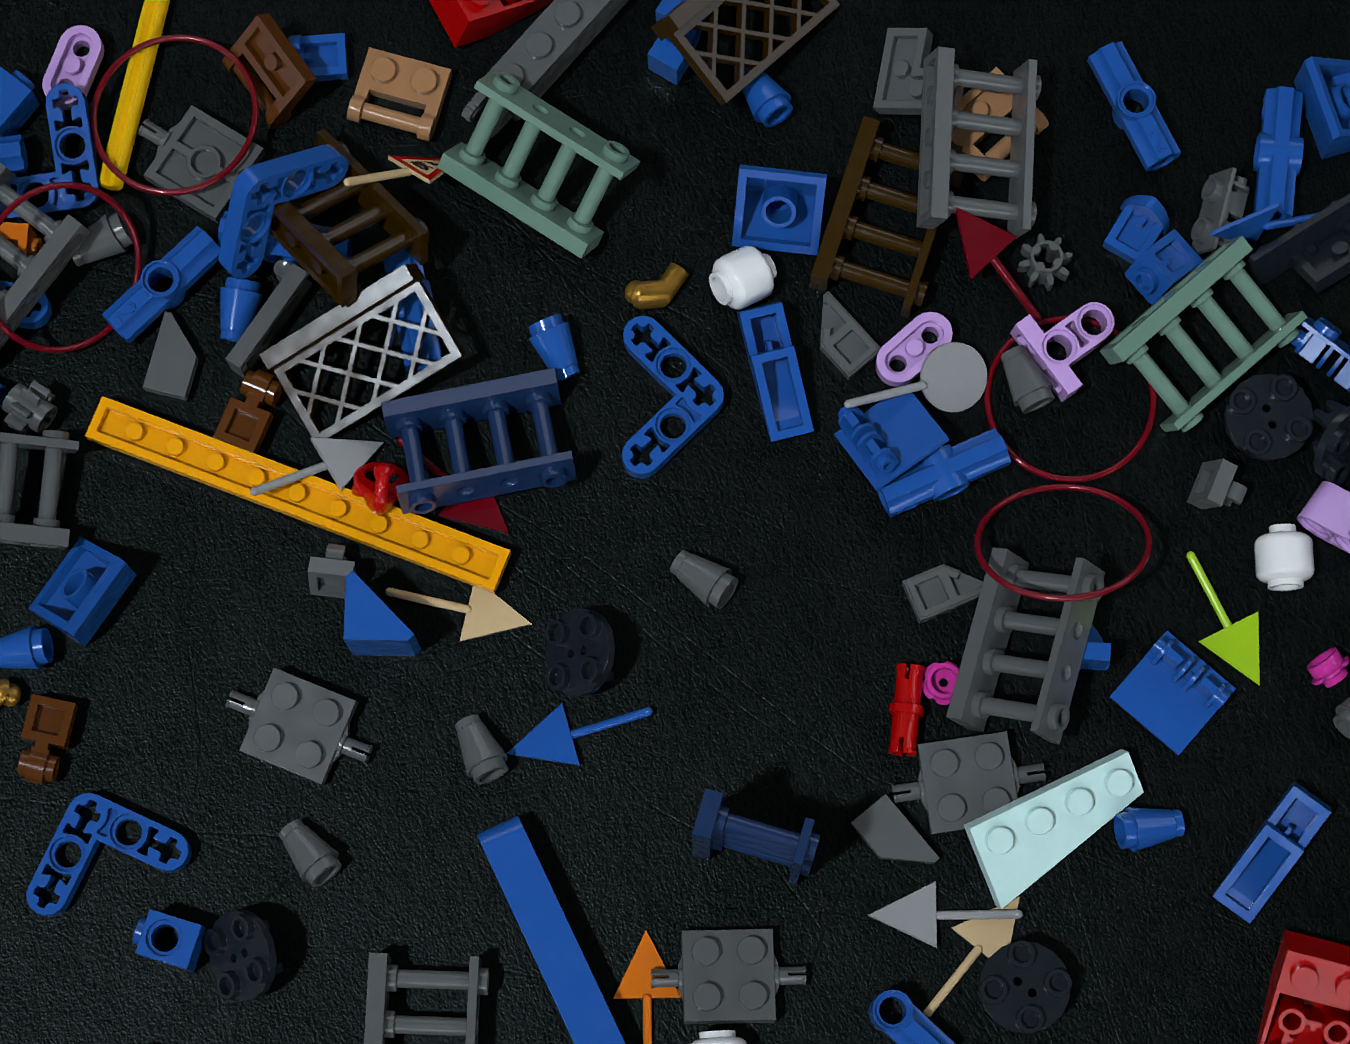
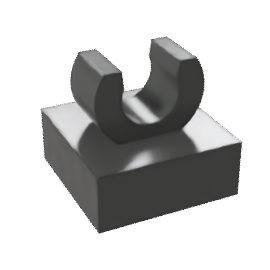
M1225 459L1207 461L1201 465L1187 502L1199 509L1221 507L1222 505L1231 506L1232 502L1241 505L1248 488L1232 481L1238 467Z
M328 544L325 558L310 557L307 571L310 595L345 599L346 576L352 570L356 573L355 561H347V558L344 557L345 545Z

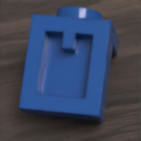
M1174 229L1147 248L1125 271V276L1144 298L1153 305L1204 260Z

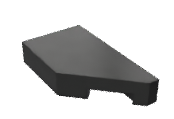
M827 291L823 295L820 350L849 381L877 357L881 347L836 298Z
M170 312L164 313L143 388L147 392L187 401L199 359Z
M945 564L902 581V586L919 624L978 600L983 581L963 574L960 570Z
M886 794L851 822V826L879 859L924 862L926 864H934L940 859Z

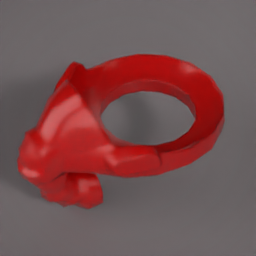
M370 462L362 465L354 472L352 494L357 497H363L371 512L379 516L387 513L395 502L399 500L396 486L409 483V476L402 468L394 464ZM374 471L376 482L367 479L365 474ZM392 473L395 474L398 477V480L393 483H389V480L392 477Z

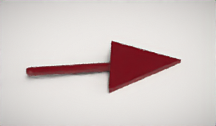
M956 207L955 213L970 279L990 262L1035 322L1041 321L1042 316L997 257L1017 236Z
M398 437L397 442L403 447L402 437ZM423 454L425 467L435 476L442 477L448 475ZM494 496L447 505L438 515L447 519L509 534Z

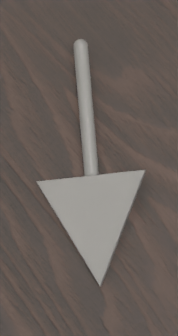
M311 437L310 440L323 462L252 487L250 493L256 496L327 469L340 491H342L353 479L356 469L366 464L384 442Z
M935 881L868 916L937 948V920L1020 919L1023 913L1021 910L936 911Z

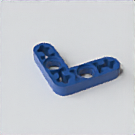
M70 83L55 85L47 94L46 110L56 172L15 178L9 187L17 186L16 192L20 195L26 193L28 187L35 183L46 185L56 182H76L75 172L68 171L65 173L64 166H81L86 163L89 164V170L80 169L82 181L101 190L87 98L81 89ZM68 92L70 97L78 99V105L71 107V116L74 122L82 119V127L67 126L58 130L59 122L67 124L64 110L56 108V102L63 99L62 93ZM71 134L80 135L85 142L83 154L75 159L66 157L62 151L63 140ZM68 188L54 189L48 191L49 199L39 209L46 215L82 210L92 207L99 197L85 192L84 200L79 201L76 195L69 194ZM0 204V214L7 208L6 205ZM12 211L4 221L21 219V217Z
M325 144L261 162L244 169L238 175L233 185L219 251L220 264L236 279H244L252 275L261 265L264 257L275 205L334 187L347 173V159L334 146ZM296 172V174L293 176V178H291L288 182H286V181L288 180V178H289L293 173ZM252 217H254V218L251 220V222H250L247 226L244 227V225H245Z
M638 316L628 321L624 327V346L628 353L673 396L623 447L622 462L626 472L634 478L645 479L656 474L720 412L724 402V393L720 383L656 320L648 316ZM638 329L642 333L648 329L651 330V342L658 350H660L663 343L668 345L658 352L653 362L649 360L653 356V350L646 343L641 342L637 346L633 344L635 342V330ZM668 357H679L684 361L686 370L683 375L678 378H669L663 374L661 364ZM693 373L698 375V377L694 378V385L704 393L709 389L714 391L712 394L714 404L711 406L705 402L699 406L696 405V393L689 385L686 386L684 392L679 390V388L689 382ZM675 416L683 420L686 429L680 437L672 439L663 435L660 426L664 419ZM652 432L658 443L667 448V450L662 452L657 445L649 454L650 465L646 466L641 462L634 466L632 464L634 461L632 451L635 449L640 452L647 450L652 445V439L648 437Z
M80 794L69 804L28 886L26 893L27 903L33 911L41 916L50 918L64 913L70 905L100 842L168 873L179 872L187 866L192 855L191 845L178 832L97 794ZM94 802L97 803L95 810L101 815L97 822L90 820L87 823L83 833L92 836L87 843L77 835L68 834L71 826L78 831L80 830L84 818L79 815V811L82 806L90 808ZM126 821H137L142 828V835L139 841L128 846L120 843L118 839L119 827ZM153 829L159 831L153 839L164 845H170L173 840H177L176 848L181 852L178 860L170 858L167 864L162 863L164 855L151 847H148V854L146 856L141 854L150 843ZM66 843H76L81 849L80 861L73 867H62L57 859L58 850ZM50 867L62 875L70 876L71 879L68 884L59 879L55 887L54 893L60 896L59 901L56 904L48 903L45 908H42L43 899L38 896L41 888L49 890L55 880V877L52 875H47Z

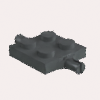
M192 105L182 120L169 131L146 119L143 122L145 127L141 125L138 134L158 145L156 157L145 172L144 177L148 182L161 189H179L200 184L225 169L238 155L247 138ZM252 142L241 162L223 179L205 189L189 194L172 196L214 222L219 223L224 211H227L229 208L234 182L238 177V172L251 165L260 163L266 154L264 148Z
M273 668L265 690L257 699L237 692L234 689L229 696L245 704L242 705L227 699V708L250 716L249 728L239 751L322 785L325 784L333 763L342 754L366 764L370 756L357 752L354 748L372 753V745L349 737L350 721L357 707V701L279 669Z
M1007 731L918 744L917 752L920 770L917 781L896 785L891 784L892 793L910 791V793L893 795L894 804L920 799L927 811L930 834L965 829L964 824L1018 799L1019 784L1045 782L1046 775L1045 773L1027 775L1030 772L1045 770L1043 762L1016 766L1010 754Z
M773 929L682 931V956L678 969H651V988L678 987L683 1000L684 1024L775 1023V996L779 985H806V966L778 967L773 950Z

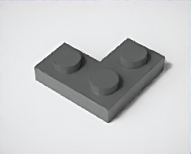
M928 28L887 29L873 108L879 114L921 115L924 58L930 54L933 34ZM959 86L953 90V106L957 107V111H960L964 87Z

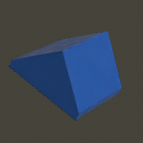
M1311 56L1304 60L1294 80L1296 90L1303 93L1302 106L1321 159H1326L1350 151V60Z
M740 165L732 246H751L756 249L818 255L827 174Z
M80 537L28 609L86 647L137 575L121 558Z
M352 570L346 576L343 640L352 655L417 656L422 649L412 631Z

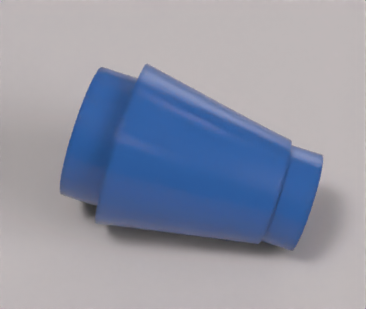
M744 68V74H746L750 69ZM765 71L742 89L755 121L763 123L767 128L782 123L793 110V106L790 103V94Z
M226 277L225 287H220V339L238 342L255 318L263 295L259 294L260 283L246 279Z
M561 314L552 315L528 327L532 335L529 341L548 369L555 368L557 382L581 372L578 367L569 322H564Z
M35 625L0 638V668L42 669L44 664L51 663L54 659L53 640L47 628L38 629Z
M1126 807L1124 812L1116 813L1114 817V832L1116 841L1121 849L1130 848L1132 852H1136L1174 839L1175 837L1183 836L1185 823L1179 809Z

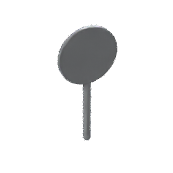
M959 342L944 343L934 348L925 358L920 371V382L848 399L844 402V406L846 408H853L922 390L925 398L934 407L946 412L964 411L972 407L984 393L987 384L986 365L981 355L973 347Z

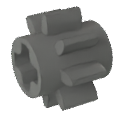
M1038 234L1034 247L1023 244L1020 252L1028 260L1021 261L1018 264L1017 271L1027 272L1030 278L1028 287L1031 288L1035 283L1045 284L1047 291H1051L1056 277L1063 281L1067 280L1069 271L1061 265L1070 263L1073 255L1069 252L1063 253L1060 247L1062 238L1059 237L1053 242L1045 240L1042 234ZM1044 256L1047 263H1052L1051 268H1045L1043 262H1037L1038 258Z
M33 380L29 388L22 383L16 384L9 391L2 404V410L8 413L4 422L21 435H28L30 430L37 434L43 433V430H46L51 425L58 411V408L51 403L55 395L36 380Z

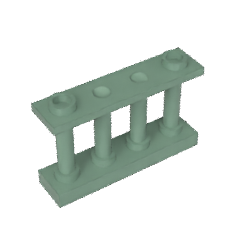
M494 70L477 80L474 86L476 90L489 97V100L468 144L460 142L444 152L437 168L579 258H582L598 246L604 234V231L594 226L592 218L613 176L619 180L623 179L637 169L640 161L631 156L629 150L622 144L615 141H607L521 87L519 81L512 75ZM505 107L526 121L504 167H501L486 158L483 151ZM541 130L561 142L562 145L541 188L536 189L522 180L520 172ZM578 153L599 167L577 211L572 212L558 203L556 195Z
M1243 236L1229 239L1100 350V353L1110 365L1124 361L1127 364L1133 363L1170 408L1173 414L1160 424L1164 432L1180 429L1186 432L1194 427L1204 417L1201 413L1202 409L1273 347L1277 345L1279 348H1282L1296 338L1300 333L1297 326L1308 318L1303 311L1289 313L1282 317L1243 267L1246 263L1242 259L1253 248ZM1221 277L1224 280H1231L1269 328L1252 345H1250L1211 296L1214 291L1210 286ZM1188 305L1192 308H1199L1237 356L1220 373H1218L1179 324L1181 319L1178 314ZM1156 333L1160 336L1166 335L1205 384L1188 401L1184 399L1146 352L1149 349L1146 342Z

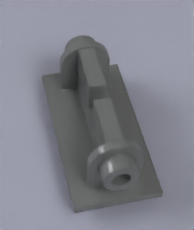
M1234 167L1209 175V179L1203 186L1201 193L1203 203L1200 215L1191 232L1193 240L1191 247L1198 255L1206 252H1211L1212 254L1228 240L1211 236L1210 234L1211 231L1231 223L1227 221L1228 216L1236 220L1243 217L1250 188L1246 186L1248 181L1246 178L1235 176L1236 168Z

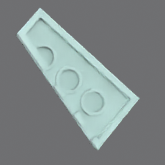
M1120 749L964 824L997 907L1003 909L1110 821L1116 813L1121 812L1144 793L1128 751Z

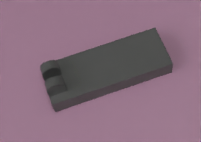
M279 260L275 263L274 272L280 283L226 357L231 370L243 378L249 370L254 369L261 359L259 354L269 348L313 286L312 282L306 279L309 276L308 272L294 263L291 264L286 260Z

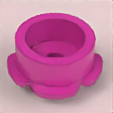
M1336 647L1330 648L1318 655L1307 666V670L1313 676L1312 684L1320 685L1323 683L1326 688H1329L1339 683L1348 674L1345 667L1350 661L1349 657L1342 656Z
M949 661L944 663L935 662L929 665L924 671L925 680L922 681V691L929 699H935L937 704L949 705L959 667ZM941 679L947 680L948 685L946 687L940 686L939 681Z

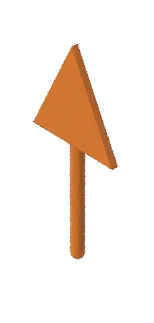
M647 930L613 999H643V1044H652V998H681L676 987L651 988V969H666Z

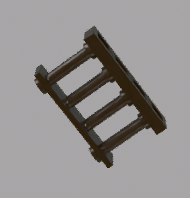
M863 116L811 273L809 287L826 292L830 279L838 281L839 277L905 297L901 316L909 318L913 305L922 306L929 282L921 279L939 226L934 229H927L924 241L860 222L858 221L859 216L852 215L856 200L864 202L866 198L917 214V195L871 182L872 177L865 175L869 161L877 163L878 159L919 171L920 153L885 143V138L878 136L880 121ZM955 144V152L962 154L963 146ZM953 171L950 174L949 191L952 186L960 188L965 172ZM852 238H856L917 257L911 281L845 261L846 256L839 254L843 239L851 241Z
M325 129L317 132V146L325 144L334 146L348 161L346 175L338 185L299 205L291 204L289 201L276 204L269 233L343 308L357 300L358 274L404 249L420 265L428 262L430 234L425 223L419 218H414L378 181L345 186L343 183L345 178L370 173L350 154L343 142L336 141ZM296 172L293 173V174L288 178V180H287L286 182H288L291 178H293V176L296 174ZM351 197L365 209L326 231L317 230L308 221ZM377 223L391 235L389 238L351 258L342 256L334 248L335 245Z

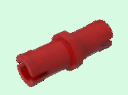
M906 663L896 664L895 696L893 703H889V713L892 715V729L888 754L903 756V753H906L907 757L917 756L919 718L924 717V707L920 703L925 667L911 664L909 668Z

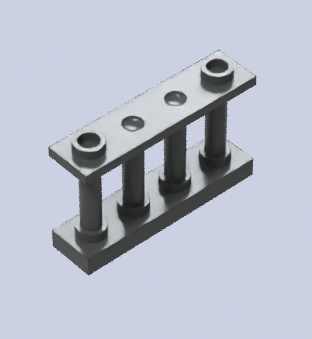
M938 46L924 58L916 227L934 229L946 221L951 213L956 214L957 207L974 216L1008 220L1007 232L1017 236L1015 238L1017 239L1031 230L1037 215L1036 203L1032 201L1035 109L1042 85L1041 77L1037 75V60L1028 59L1013 71V76L959 69L958 64H954V48ZM959 86L1013 94L1012 118L957 111V107L953 106V90ZM957 128L1010 135V160L956 153L955 149L951 148V132ZM953 171L1007 177L1009 178L1008 202L954 196L953 192L949 191L950 174Z
M0 163V202L8 207L21 195L9 187L17 176ZM28 200L16 207L13 212L45 235L44 240L46 243L36 256L34 254L28 256L0 235V257L18 270L17 275L19 276L9 290H0V318L13 332H15L91 234L86 227L69 214L63 221H54ZM1 329L0 350L10 338Z
M43 430L42 437L0 432V543L62 550L68 547L70 529L60 528V521L56 520L63 453L75 454L79 449V441L69 440L70 433ZM18 448L45 451L38 518H33V525L16 524L15 516L11 515Z
M992 548L988 565L1000 577L1021 588L1067 593L1066 595L1082 594L1104 588L1105 572L1085 558L1076 557L1071 576L1028 570L1029 563L1010 550ZM986 573L946 717L968 730L984 732L989 716L1032 722L1030 731L1050 743L1060 745L1063 730L1066 729L1069 723V708L1096 606L1102 596L1082 601L1064 602L1060 618L1017 613L1021 595L1003 587ZM1016 630L1055 636L1049 661L1005 655L1010 633ZM1007 673L1044 679L1037 704L993 698L999 675Z
M369 953L364 1044H387V1038H395V1034L466 1036L465 1044H478L480 995H488L490 976L489 968H482V960L479 956H470L469 972L399 969L398 965L391 964L392 957L388 953ZM398 988L468 990L467 1018L396 1015V1011L389 1010L390 992H397Z

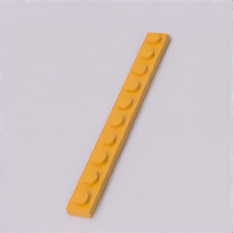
M102 396L85 434V437L92 442L495 594L511 555L509 549L413 513L403 514L402 509L395 506L387 513L378 516L371 512L364 498L353 495L352 490L344 487L340 491L337 484L313 475L253 496L250 493L252 487L299 470Z

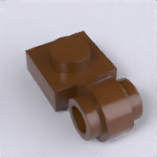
M258 369L257 371L249 370L243 379L240 393L246 396V401L242 402L235 398H230L213 437L258 454L274 418L270 412L261 408L267 405L274 407L278 403L283 391V386L278 381L277 376L263 369Z
M35 694L31 695L21 738L25 741L34 742L35 745L31 750L23 749L17 769V774L24 776L26 782L45 785L47 781L55 782L60 767V756L53 755L51 747L68 748L78 709L76 703Z

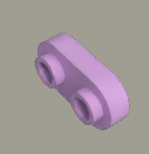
M77 25L67 29L62 34L43 78L42 88L46 97L49 90L61 83H70L78 87L87 97L104 56V45L94 29L84 25ZM89 47L90 51L87 55L82 57L76 55L79 48ZM69 94L63 95V99L56 102V108H61L62 110H71L72 106L78 105V99L70 97Z
M925 312L914 318L879 350L876 358V372L879 378L884 383L894 387L911 383L920 375L922 364L927 355L939 345L951 342L953 331L950 322L943 315L936 312ZM933 332L938 340L935 343L928 344L923 341L922 334ZM893 360H901L906 368L901 372H895L890 368L889 363Z

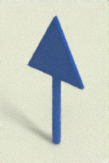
M1275 203L1215 229L1210 234L1211 236L1228 240L1243 236L1250 245H1255L1264 230L1295 226L1317 213L1270 221L1279 207L1278 203Z
M561 703L507 754L580 766L573 739L650 716L653 710L650 707H646L570 730L564 706Z

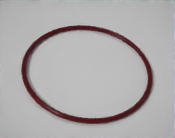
M177 34L156 37L136 45L121 55L110 66L99 82L92 101L90 116L94 145L109 170L120 180L138 190L167 196L193 193L223 179L244 158L255 137L258 125V96L254 82L245 66L233 53L211 40L193 35ZM189 41L200 43L219 51L229 58L242 73L249 87L252 99V121L249 134L234 160L209 180L179 189H161L146 186L123 174L106 155L97 129V111L100 97L112 74L132 55L159 43Z
M56 182L42 185L18 197L0 214L1 226L3 221L16 207L29 198L49 190L68 188L92 193L115 208L126 223L135 250V274L132 286L141 277L142 252L138 234L132 220L118 202L95 187L76 182ZM0 318V329L12 340L27 348L48 353H64L87 347L113 330L111 325L108 324L99 333L82 342L66 346H44L32 343L18 336Z
M1069 315L1049 317L1036 323L1041 327L1061 322ZM1088 317L1081 319V323L1101 328L1100 323L1095 319ZM1114 327L1111 332V334L1114 336H1117L1121 333ZM1010 337L994 357L987 374V384L984 390L985 412L991 430L996 428L999 434L1000 432L994 421L991 408V386L996 368L1001 360L1000 356L1016 342L1013 337ZM1148 382L1150 411L1141 438L1123 459L1105 470L1082 476L1052 474L1024 461L1005 442L1009 456L1024 469L1049 480L1075 483L1105 477L1126 465L1135 457L1147 441L1156 415V391Z
M1049 484L1024 489L995 504L979 522L974 537V548L982 568L1003 587L1034 599L1071 602L1100 597L1114 592L1131 582L1144 569L1152 551V534L1143 515L1129 502L1111 492L1079 484ZM1071 490L1096 494L1126 508L1141 524L1145 534L1146 546L1139 564L1120 581L1092 592L1054 595L1021 588L1006 581L993 571L982 553V532L989 519L998 510L1019 498L1045 491Z

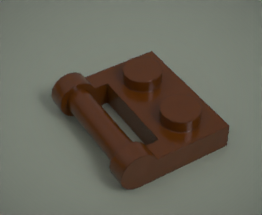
M269 13L257 15L229 50L249 72L256 88L259 107L265 113L263 119L269 128L276 129L284 125L291 117L290 112L316 82L317 78ZM224 56L222 60L224 66L230 73H236L249 91V87L240 70L229 58Z

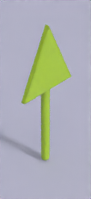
M1189 551L1186 557L1224 629L1198 642L1260 686L1258 612L1232 624L1195 553Z

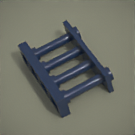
M555 368L381 402L389 438L402 437L410 481V483L396 486L403 514L412 512L415 514H425L437 507L542 486L554 488L565 484L567 481L577 480L572 451L558 453L549 410L551 406L561 405ZM531 411L541 457L515 462L506 417L511 414ZM481 420H489L497 466L471 471L463 425ZM444 428L453 474L427 479L419 434L425 431Z
M705 788L692 832L693 855L710 860L713 849L722 851L724 847L791 867L788 880L790 884L797 885L799 875L809 876L821 835L812 832L815 820L806 817L801 833L729 813L730 808L723 806L724 793Z

